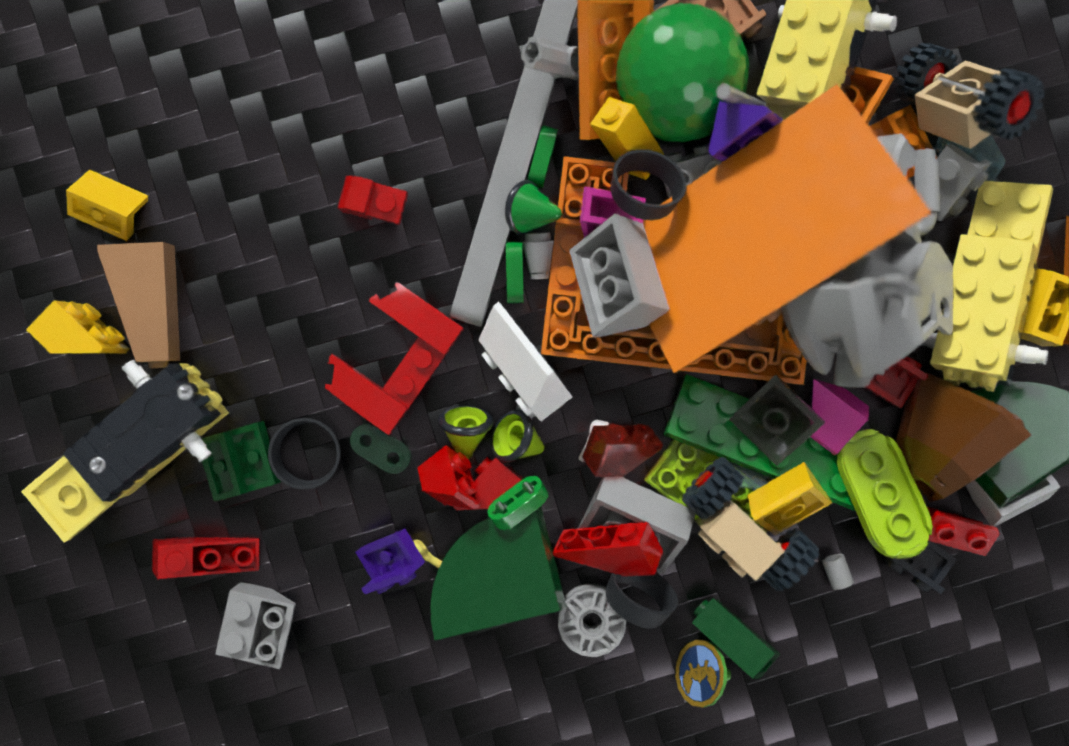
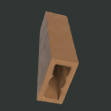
M165 242L97 245L98 254L135 361L148 362V368H165L169 365V361H180L175 246Z

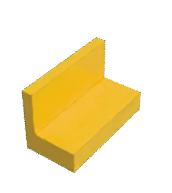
M88 170L66 190L67 215L125 241L134 234V214L148 201V195L92 170Z

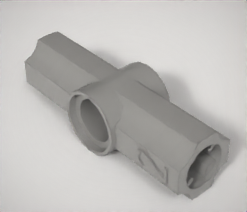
M530 37L526 45L522 47L521 59L525 62L526 68L549 73L554 78H569L579 81L578 46H567L538 37Z

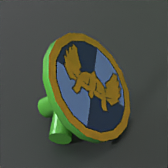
M694 640L688 643L680 652L676 663L675 677L678 689L684 700L692 706L708 707L715 704L723 695L726 683L731 678V671L726 667L724 656L716 645L710 641Z

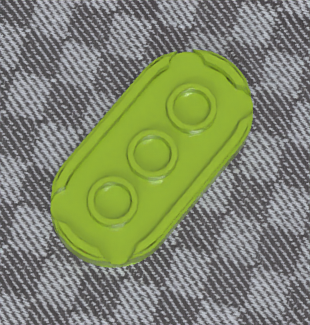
M872 429L859 431L838 453L837 466L866 536L872 546L887 557L904 559L916 556L925 550L928 545L927 541L929 540V535L932 534L933 525L930 513L910 473L904 455L898 444L888 435L884 436L878 433L879 431Z

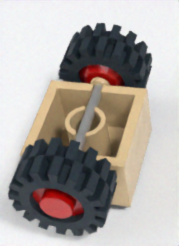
M920 43L918 48H911L909 50L911 56L904 55L902 58L905 64L903 66L898 65L897 71L901 73L900 76L895 77L894 83L899 84L895 87V91L899 93L898 97L916 105L919 129L969 149L991 134L1008 140H1012L1013 137L1018 138L1022 135V130L1027 131L1031 127L1029 121L1036 120L1038 115L1035 114L1036 109H1041L1043 103L1039 102V99L1044 97V91H1041L1044 85L1039 81L1038 77L1010 68L1009 70L997 71L968 61L958 64L955 63L958 60L957 55L953 54L952 50L931 43Z
M721 457L719 460H715L712 465L707 466L706 470L702 471L699 477L692 481V485L686 489V493L682 496V501L699 516L695 521L701 527V531L698 534L717 554L724 550L725 553L722 557L742 578L747 573L755 581L761 576L776 591H784L785 587L787 589L792 587V583H797L802 574H807L808 567L814 565V559L818 558L819 548L797 528L790 529L785 535L779 536L777 542L773 541L730 500L731 496L739 490L738 487L742 485L744 476L727 459Z

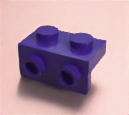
M406 528L364 545L356 551L358 558L372 579L361 588L364 594L373 591L381 594L397 582L400 586L407 584L417 576L415 571L425 563Z

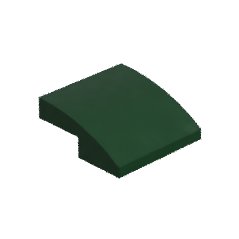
M264 421L202 438L203 442L207 445L206 448L212 453L202 463L214 502L281 483L272 471L269 463L268 449L270 440Z

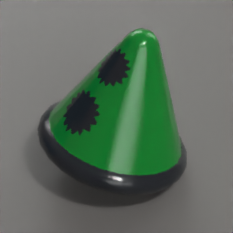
M530 180L519 181L507 196L505 204L506 222L511 231L517 235L528 234L532 230L559 220L562 217V210Z

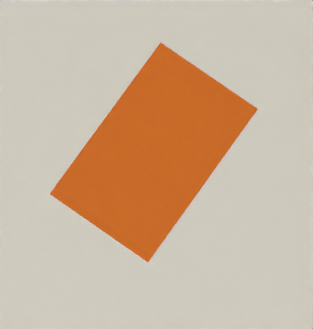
M838 84L686 186L684 196L668 216L659 220H643L644 229L670 309L651 322L649 326L674 373L932 213ZM670 197L660 205L672 202V197Z

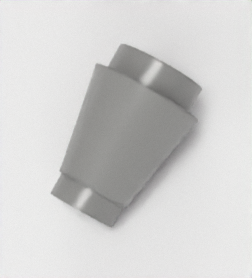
M536 232L525 234V241L522 242L530 279H548L554 240H551V233Z

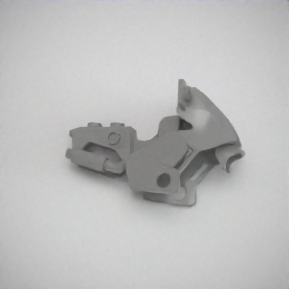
M902 134L878 136L877 139L905 177L907 169L915 166V190L932 213L781 306L786 327L794 343L815 371L827 374L832 368L834 355L837 353L834 368V385L867 386L875 374L884 375L885 369L908 355L936 329L942 334L950 335L953 332V265L938 243L921 242V236L928 233L934 227L937 213H940L939 160L936 159L934 149L915 150ZM902 299H904V300H903L902 310H901V302H900V301H902ZM941 300H942L943 307H944V313H943V315H942L941 307H940ZM930 315V321L921 327V322Z

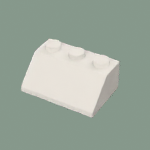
M499 302L496 303L479 338V342L486 350L481 355L493 370L498 366L503 372L498 378L507 390L512 392L515 389L520 397L516 399V402L525 414L529 416L531 413H534L540 421H543L570 400L572 396Z

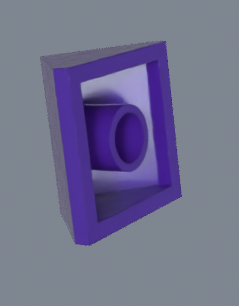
M719 102L709 152L712 157L723 162L782 122L783 119L766 106Z

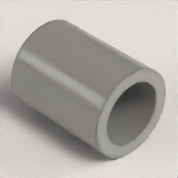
M834 554L822 560L833 590L844 589L854 583L844 554Z

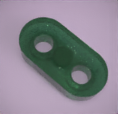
M363 424L358 426L351 434L350 443L352 449L358 455L387 473L397 474L409 466L411 462L409 447L394 436L386 434L375 425ZM363 435L371 437L372 443L370 446L362 444L361 438ZM390 452H396L399 455L398 463L394 464L389 461L388 455Z

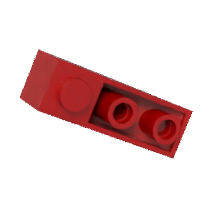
M649 522L563 530L552 553L558 558L626 577L655 575L663 549Z
M180 537L153 539L152 572L157 579L259 571V538Z

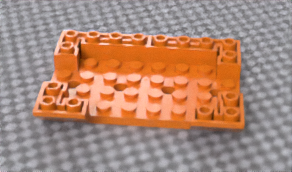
M564 157L558 207L562 210V217L556 220L541 354L672 370L649 325L598 338L592 336L569 250L584 239L580 224L584 187L611 191L615 162ZM629 172L618 177L620 185L626 192ZM781 312L772 323L766 319L759 326L755 323L686 365L680 371L804 385L807 360L794 343Z

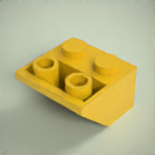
M1037 269L1035 271L1036 277L1032 286L1031 299L1028 302L1029 307L1021 339L1040 346H1062L1069 328V277L1054 271Z
M54 300L26 329L50 353L109 354L126 353L130 349L123 342L124 336L114 327H107L99 319L101 314L88 303L79 304L73 301Z

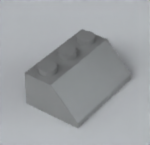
M614 214L569 250L593 337L598 338L645 327L670 310L643 223Z
M607 470L592 497L579 528L649 522L663 549L656 572L664 574L688 542L696 513L680 503L674 502Z

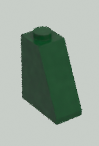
M714 598L710 602L704 600L694 611L696 618L692 624L752 679L761 678L781 655L719 600Z

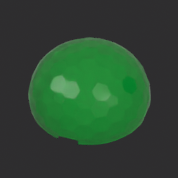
M677 3L664 6L640 20L626 37L620 50L616 67L618 94L623 102L635 105L655 138L673 142L698 140L713 133L719 102L730 103L717 96L718 87L726 84L741 92H746L749 74L748 54L740 34L729 20L719 12L700 4Z

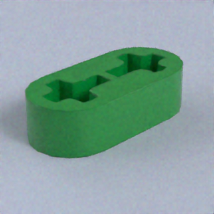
M542 125L528 177V180L534 182L540 189L544 187L558 129Z
M506 242L507 304L524 303L522 242Z
M537 476L526 477L490 504L488 508L489 518L499 530L510 529L541 507L548 498V491Z

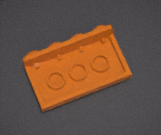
M578 0L580 139H600L590 123L609 97L622 101L618 94L616 83V67L619 53L626 37L635 25L645 16L654 12L653 0Z

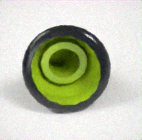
M456 406L443 411L439 415L438 423L447 435L455 452H462L470 459L487 431L493 426V418L487 411L478 407Z
M512 410L503 415L496 423L491 434L490 444L492 453L501 462H513L517 459L541 454L544 451V444L536 432L530 416H527L522 410Z

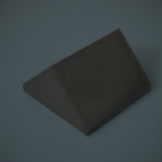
M776 374L764 383L729 419L776 466L825 424V421Z

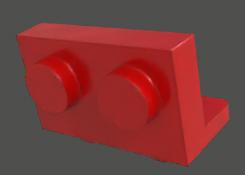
M905 356L885 369L884 375L875 374L870 383L864 386V388L894 407L902 408L915 388L917 380L926 381L929 375L920 370L922 367L920 363Z
M927 507L933 525L932 534L929 535L928 541L986 556L1000 535L997 527L983 524V522Z

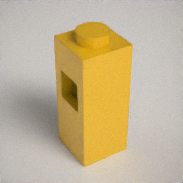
M609 97L590 123L615 161L623 154L633 150H650L664 155L633 104ZM643 171L629 172V174L645 180L650 175V173Z

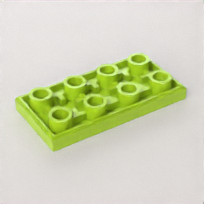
M673 439L644 480L668 499L689 508L682 501V496L686 493V489L692 485V481L697 479L702 471L706 470L707 466L712 465L720 457ZM743 475L742 485L738 487L739 490L731 496L730 500L754 521L751 516L747 495L760 487ZM695 514L694 518L697 520L699 516ZM755 522L765 533L768 531L760 524Z

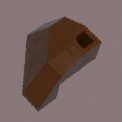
M927 372L926 374L929 376L926 381L917 380L915 388L905 402L896 440L919 491L930 502L946 498L974 481L1026 441L1032 434L1024 427V422L1021 418L1009 412L1006 408Z

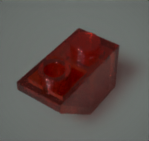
M644 424L593 425L582 458L595 477L625 476L662 449L663 443L653 430Z

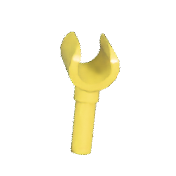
M413 540L421 556L439 569L442 561L433 556L422 541Z

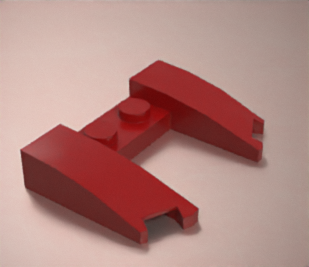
M400 283L395 284L397 291L380 299L376 294L369 300L373 305L418 336L388 382L382 388L342 359L331 354L328 364H334L332 384H325V388L388 435L393 433L465 329Z

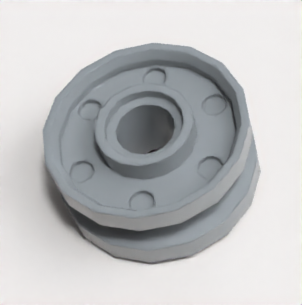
M585 583L574 587L564 597L566 607L559 611L558 628L562 640L572 651L582 656L599 657L610 653L620 644L626 632V620L618 615L610 606L605 594L606 586L602 584ZM589 613H595L600 616L601 620L598 624L589 626L585 624L583 618Z

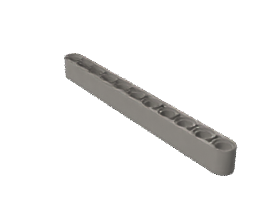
M544 0L533 37L567 45L578 10V0ZM526 65L522 72L450 313V318L479 327L483 324L506 249V242H508L511 232L505 218L507 196L515 184L527 179L557 79L549 73L526 68Z

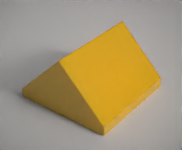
M805 462L747 495L751 516L754 521L775 536L832 504L830 498Z

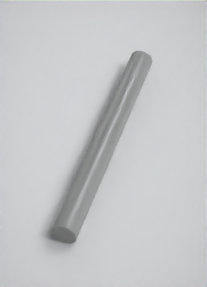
M722 84L717 89V96L730 103L766 106L765 102L729 85Z

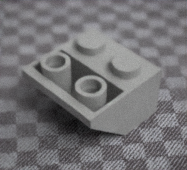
M240 582L229 592L215 654L280 669L296 603L271 588Z

